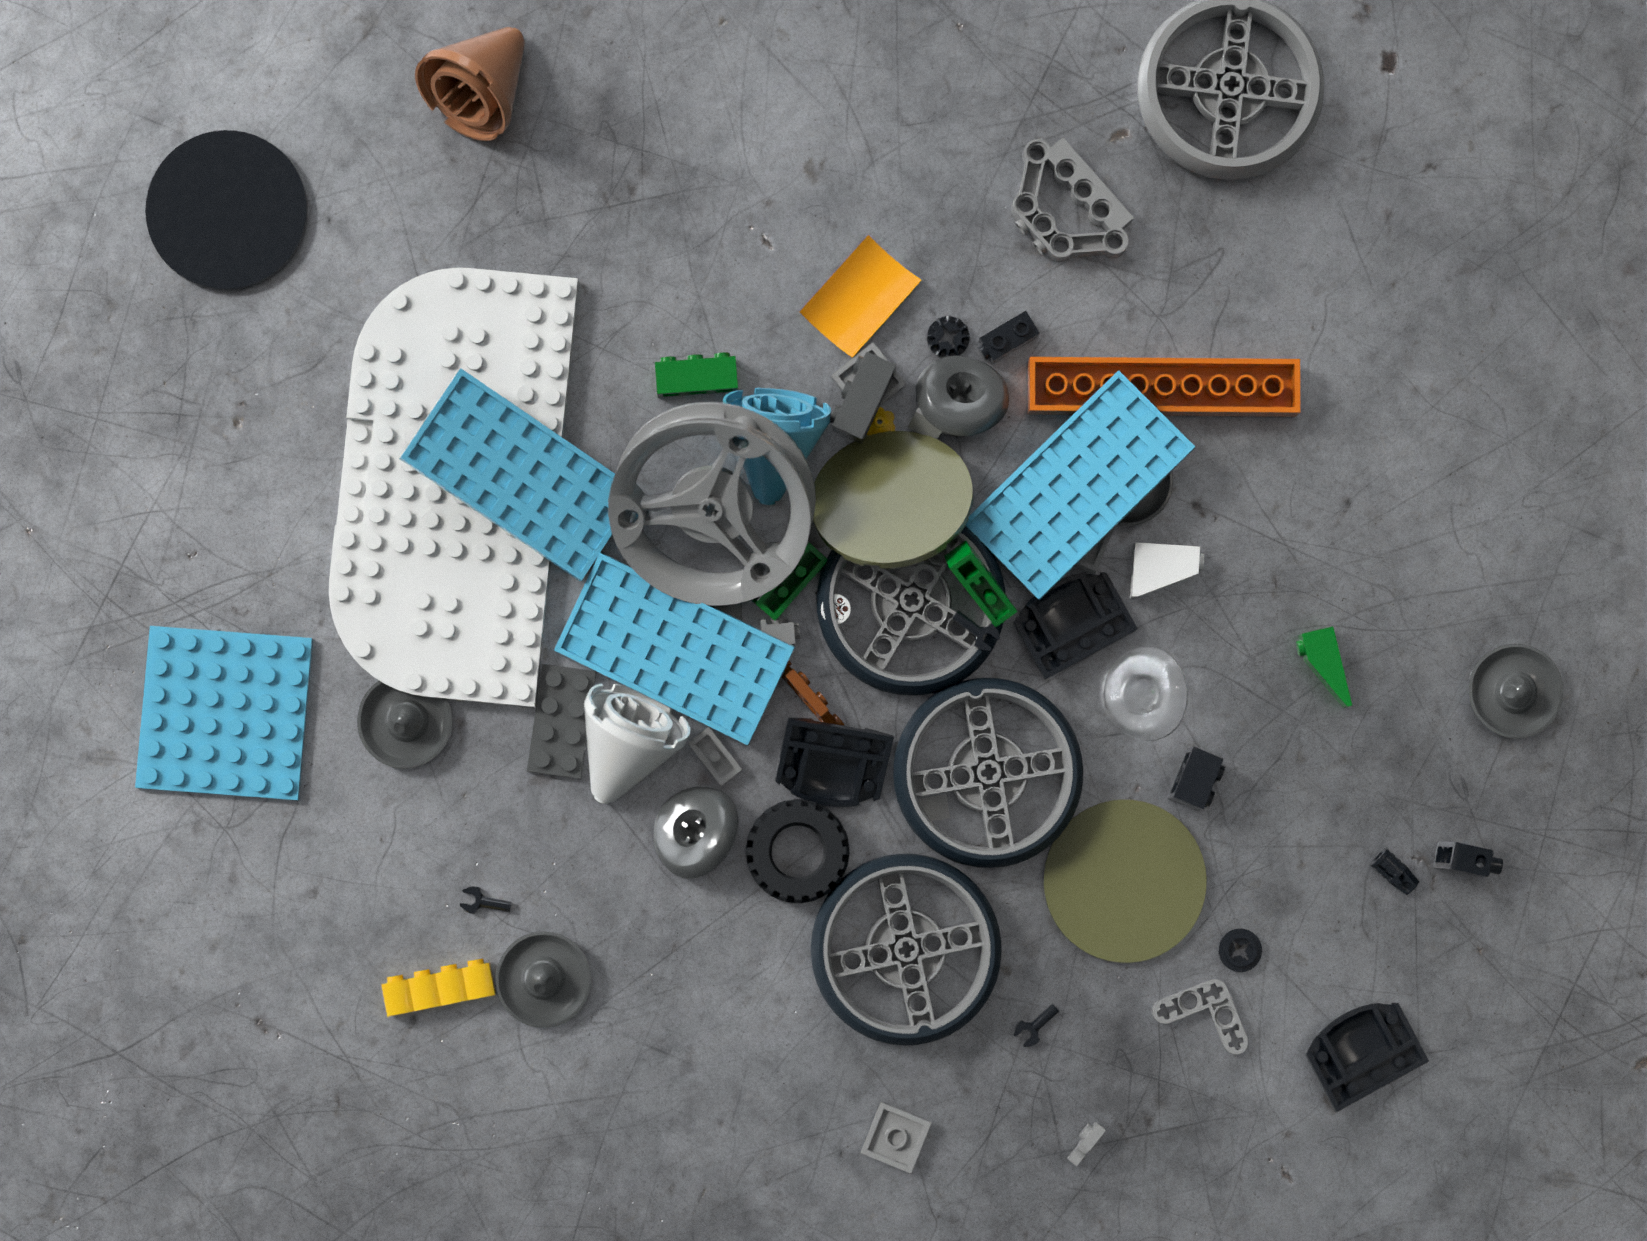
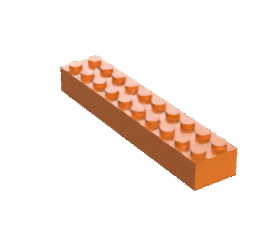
M1030 357L1028 360V415H1073L1118 370L1164 416L1296 417L1300 413V359Z

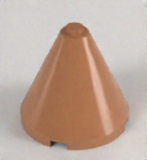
M504 27L428 52L415 69L416 85L425 103L432 111L437 107L448 117L444 123L460 134L481 141L496 139L499 134H502L508 128L511 121L525 46L523 34L516 28Z

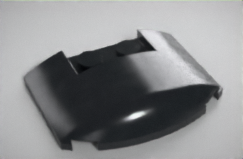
M1100 572V575L1079 573L1061 579L1040 600L1035 596L1030 599L1013 623L1044 680L1138 630L1106 572Z
M788 718L774 780L779 785L781 783L794 796L816 802L819 805L833 807L860 805L859 802L872 797L873 801H876L881 796L894 736L868 728L859 729L818 722L811 718Z
M1393 1002L1391 1005L1380 1003L1368 1004L1340 1015L1316 1035L1312 1044L1305 1052V1056L1335 1112L1346 1108L1429 1062L1399 1003Z

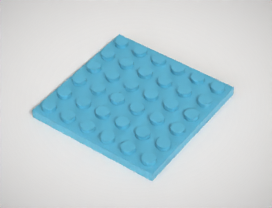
M150 626L135 788L299 801L313 638Z

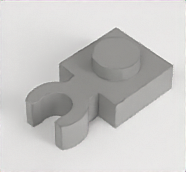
M1097 1122L1093 1125L1088 1123L1079 1134V1137L1082 1139L1067 1159L1078 1166L1106 1130Z

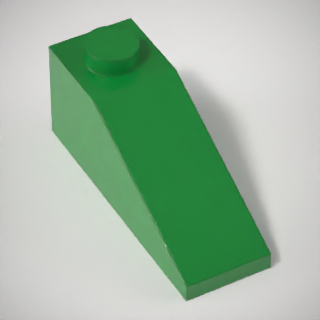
M966 540L944 555L950 570L995 627L1018 612Z
M1334 627L1298 635L1299 640L1296 641V649L1299 657L1303 656L1307 666L1343 708L1352 706Z

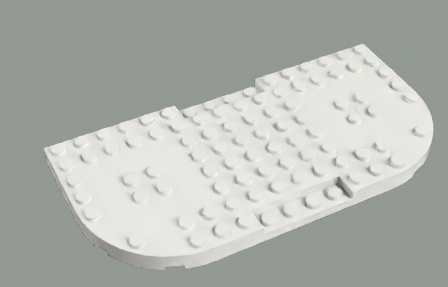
M448 268L428 272L403 283L386 296L371 313L358 337L350 378L345 449L329 576V601L335 627L351 656L369 674L392 688L412 695L429 698L536 708L551 561L399 458L460 368L563 438L579 288L578 278L475 268Z

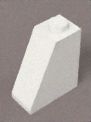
M1135 542L1132 549L1130 599L1139 598L1199 574V570H1203L1204 554L1200 553V547Z

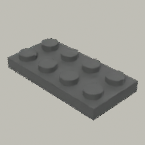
M542 664L527 772L581 779L587 741L584 702L589 690L595 686L596 671Z

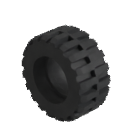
M801 799L782 801L765 810L754 822L746 844L747 865L753 879L770 896L789 903L811 902L831 892L832 888L841 881L847 869L850 855L848 836L840 820L826 807L810 800ZM791 826L810 828L819 836L823 844L821 864L813 873L804 877H791L784 874L773 861L772 846L775 838L781 831Z

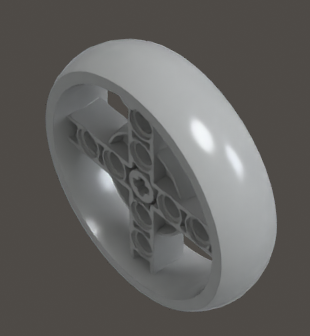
M1195 0L1169 16L1148 41L1139 64L1137 95L1141 115L1150 135L1172 160L1182 167L1206 177L1224 180L1246 179L1267 173L1281 166L1292 158L1307 142L1314 131L1322 110L1324 75L1320 57L1310 36L1296 19L1277 5L1266 0ZM1225 17L1222 48L1207 54L1196 67L1161 63L1171 43L1183 31L1201 21ZM1251 20L1275 32L1288 45L1298 62L1303 80L1268 75L1262 61L1248 51ZM1233 29L1241 31L1243 38L1239 40L1232 38L1230 31ZM1230 55L1238 57L1240 64L1237 66L1230 65L1227 57ZM1171 76H1181L1184 84L1181 86L1174 85L1171 81ZM1205 78L1210 82L1211 87L1203 89L1199 87L1197 80ZM1228 81L1233 82V86H1237L1233 92L1228 91V87H1225ZM1260 85L1264 90V94L1255 95L1251 91V86ZM1286 88L1290 92V97L1281 98L1277 93V89ZM1158 93L1193 98L1199 112L1213 122L1210 154L1193 147L1176 133L1163 113ZM1265 106L1300 110L1292 128L1277 144L1261 153L1236 158L1240 125L1255 119ZM1221 109H1232L1234 117L1225 118L1221 113ZM1227 134L1230 136L1231 144L1224 145L1220 143L1218 135Z

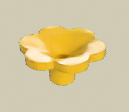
M879 407L867 435L895 431L896 427L893 423L894 414ZM881 420L882 424H878L877 421Z

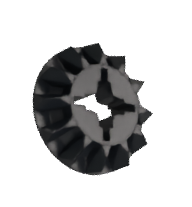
M949 315L935 320L930 325L927 333L929 348L935 355L941 358L953 355L960 356L965 352L970 341L968 327L960 318ZM943 327L949 333L958 331L953 337L955 347L948 341L938 342L944 337Z
M1234 929L1227 932L1219 942L1218 954L1222 963L1230 970L1246 972L1253 969L1259 963L1262 956V945L1259 938L1253 932L1247 929ZM1232 941L1240 946L1249 942V945L1244 950L1245 956L1248 958L1247 960L1241 955L1231 958L1236 950Z

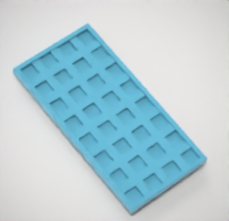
M461 368L399 458L579 581L583 580L612 535L609 524L608 499L615 473Z
M1118 370L968 517L969 520L966 526L1040 600L1195 449V446Z
M601 552L594 563L554 651L737 741L749 745L795 647L715 607L704 603H690L669 596L647 583L630 566Z

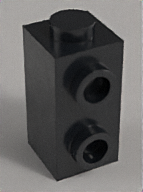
M1024 311L980 337L978 341L980 346L977 348L985 361L989 359L991 364H994L1038 338L1040 333L1027 311Z

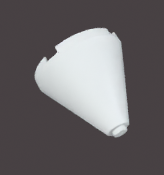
M603 684L595 685L589 690L584 702L591 792L594 798L603 804L618 800L684 747L690 735V726L683 716L678 721L671 714L672 708L621 684H613L611 690H602Z

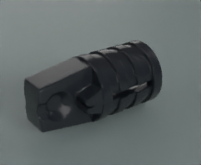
M1387 847L1370 863V866L1380 873L1384 879L1406 895L1410 894L1419 884V880L1399 858L1395 857Z

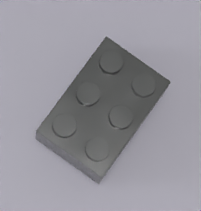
M867 351L864 357L858 356L853 367L855 377L852 382L849 380L846 382L841 393V398L844 401L841 407L835 406L830 417V423L833 424L834 432L863 444L896 372V364Z

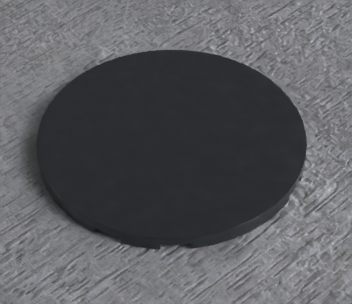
M219 130L195 136L183 142L167 155L151 180L147 192L145 214L151 241L158 254L172 270L187 281L198 286L230 291L240 290L268 280L292 259L305 233L308 205L302 180L296 168L282 151L267 140L256 135L236 130Z

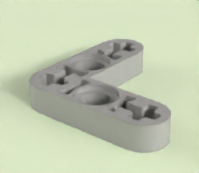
M1207 980L1162 998L1152 1006L1153 1018L1163 1024L1174 1022L1208 1008L1221 1043L1227 1052L1235 1055L1241 1054L1248 1046V1038L1225 983L1221 980ZM1211 984L1222 988V991L1218 993L1219 998L1215 999L1214 996L1205 997L1204 999L1207 1003L1203 1005L1202 997L1197 989L1202 988V993L1211 990ZM1191 993L1197 998V1005L1193 1009H1186L1182 1005L1184 995ZM1177 998V1006L1182 1011L1181 1014L1177 1015V1010L1175 1009L1168 1013L1169 1018L1167 1019L1157 1015V1012L1161 1010V1004H1164L1165 1007H1171L1175 1005L1172 999ZM1228 1009L1231 1011L1233 1017L1229 1024L1223 1025L1218 1021L1217 1016L1220 1010ZM1236 1024L1238 1029L1233 1030L1234 1035L1237 1038H1242V1042L1239 1043L1240 1048L1237 1050L1235 1047H1229L1228 1042L1232 1041L1230 1033L1223 1034L1222 1029L1232 1028Z

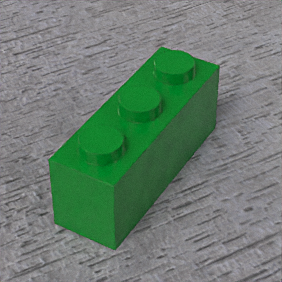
M729 352L715 353L714 358H703L702 354L688 355L687 360H676V357L668 356L660 358V362H655L658 398L729 393L738 390L736 356H730Z
M807 542L804 553L791 574L774 589L751 601L776 621L826 564L828 559L810 542Z

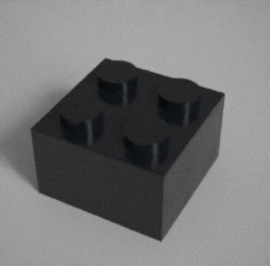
M1194 746L1188 748L1167 799L1196 811L1204 810V807L1207 806L1210 807L1215 795V791H1212L1214 782H1220L1226 766L1222 765L1224 759Z

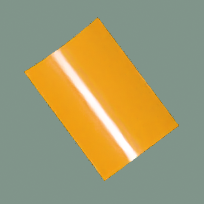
M868 235L800 310V313L826 338L853 358L921 282V279L904 268Z

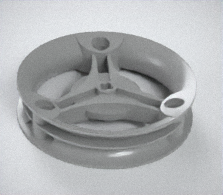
M718 402L686 404L670 409L651 419L633 436L626 446L610 488L608 499L609 524L613 538L624 559L642 579L659 591L695 604L704 603L710 606L738 604L771 591L782 583L797 566L806 548L813 522L816 503L815 485L810 467L802 451L791 437L774 422L752 410L732 404ZM697 435L716 436L717 441L723 447L716 461L711 466H701L684 474L677 482L674 490L645 495L636 484L643 466L660 448L685 437ZM737 436H741V437H744V438H746V439L743 440V439L738 438ZM728 452L740 457L734 471L722 467ZM763 455L776 468L786 485L790 497L791 511L789 525L781 542L764 543L750 524L754 506L753 497L748 485L741 478V470L746 458H756ZM671 507L669 510L648 511V508ZM655 524L679 526L686 534L696 540L707 543H721L738 557L745 567L744 569L731 572H706L684 566L661 552L645 534L643 526ZM741 535L753 549L751 553L737 536Z

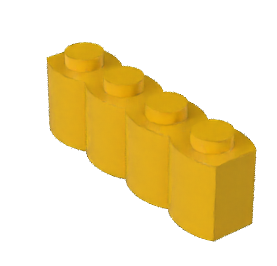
M482 958L467 961L468 967L457 969V964L440 967V973L430 974V969L413 972L414 978L404 980L403 974L387 977L388 983L381 984L387 1017L497 995L491 963L484 964Z

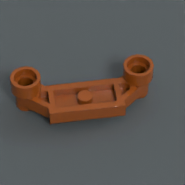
M789 660L781 678L784 679L820 722L845 726L836 714L831 715L826 707L828 701L820 692L814 693L808 686L811 682L801 671L797 673L790 667L792 663Z

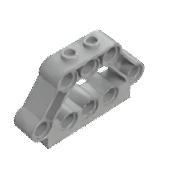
M1064 137L1052 147L1041 139H1033L1028 142L1022 156L1025 165L1019 193L1015 196L1011 207L1012 214L1017 220L1015 222L1017 228L1024 235L1028 233L1034 239L1033 245L1040 254L1046 253L1049 258L1056 262H1064L1072 257L1105 255L1113 259L1122 256L1129 242L1128 236L1123 229L1134 218ZM1038 149L1043 153L1044 157L1041 160H1033L1029 152ZM1046 164L1053 171L1055 182L1060 186H1066L1071 191L1070 195L1073 203L1078 206H1084L1088 211L1090 222L1096 226H1101L1106 232L1067 234L1058 231L1054 217L1049 213L1042 212L1038 208L1037 197L1043 169ZM1063 166L1069 167L1073 175L1068 178L1062 177L1059 173V168ZM1080 186L1087 187L1090 191V196L1082 198L1077 194L1076 189ZM1021 201H1028L1033 209L1030 212H1022L1018 204ZM1098 206L1106 208L1108 216L1105 218L1096 216L1094 208ZM1046 221L1050 225V230L1040 232L1036 228V223ZM1110 237L1119 239L1121 247L1118 249L1109 247L1107 239ZM1056 241H1063L1067 244L1068 250L1062 253L1057 252L1053 244Z

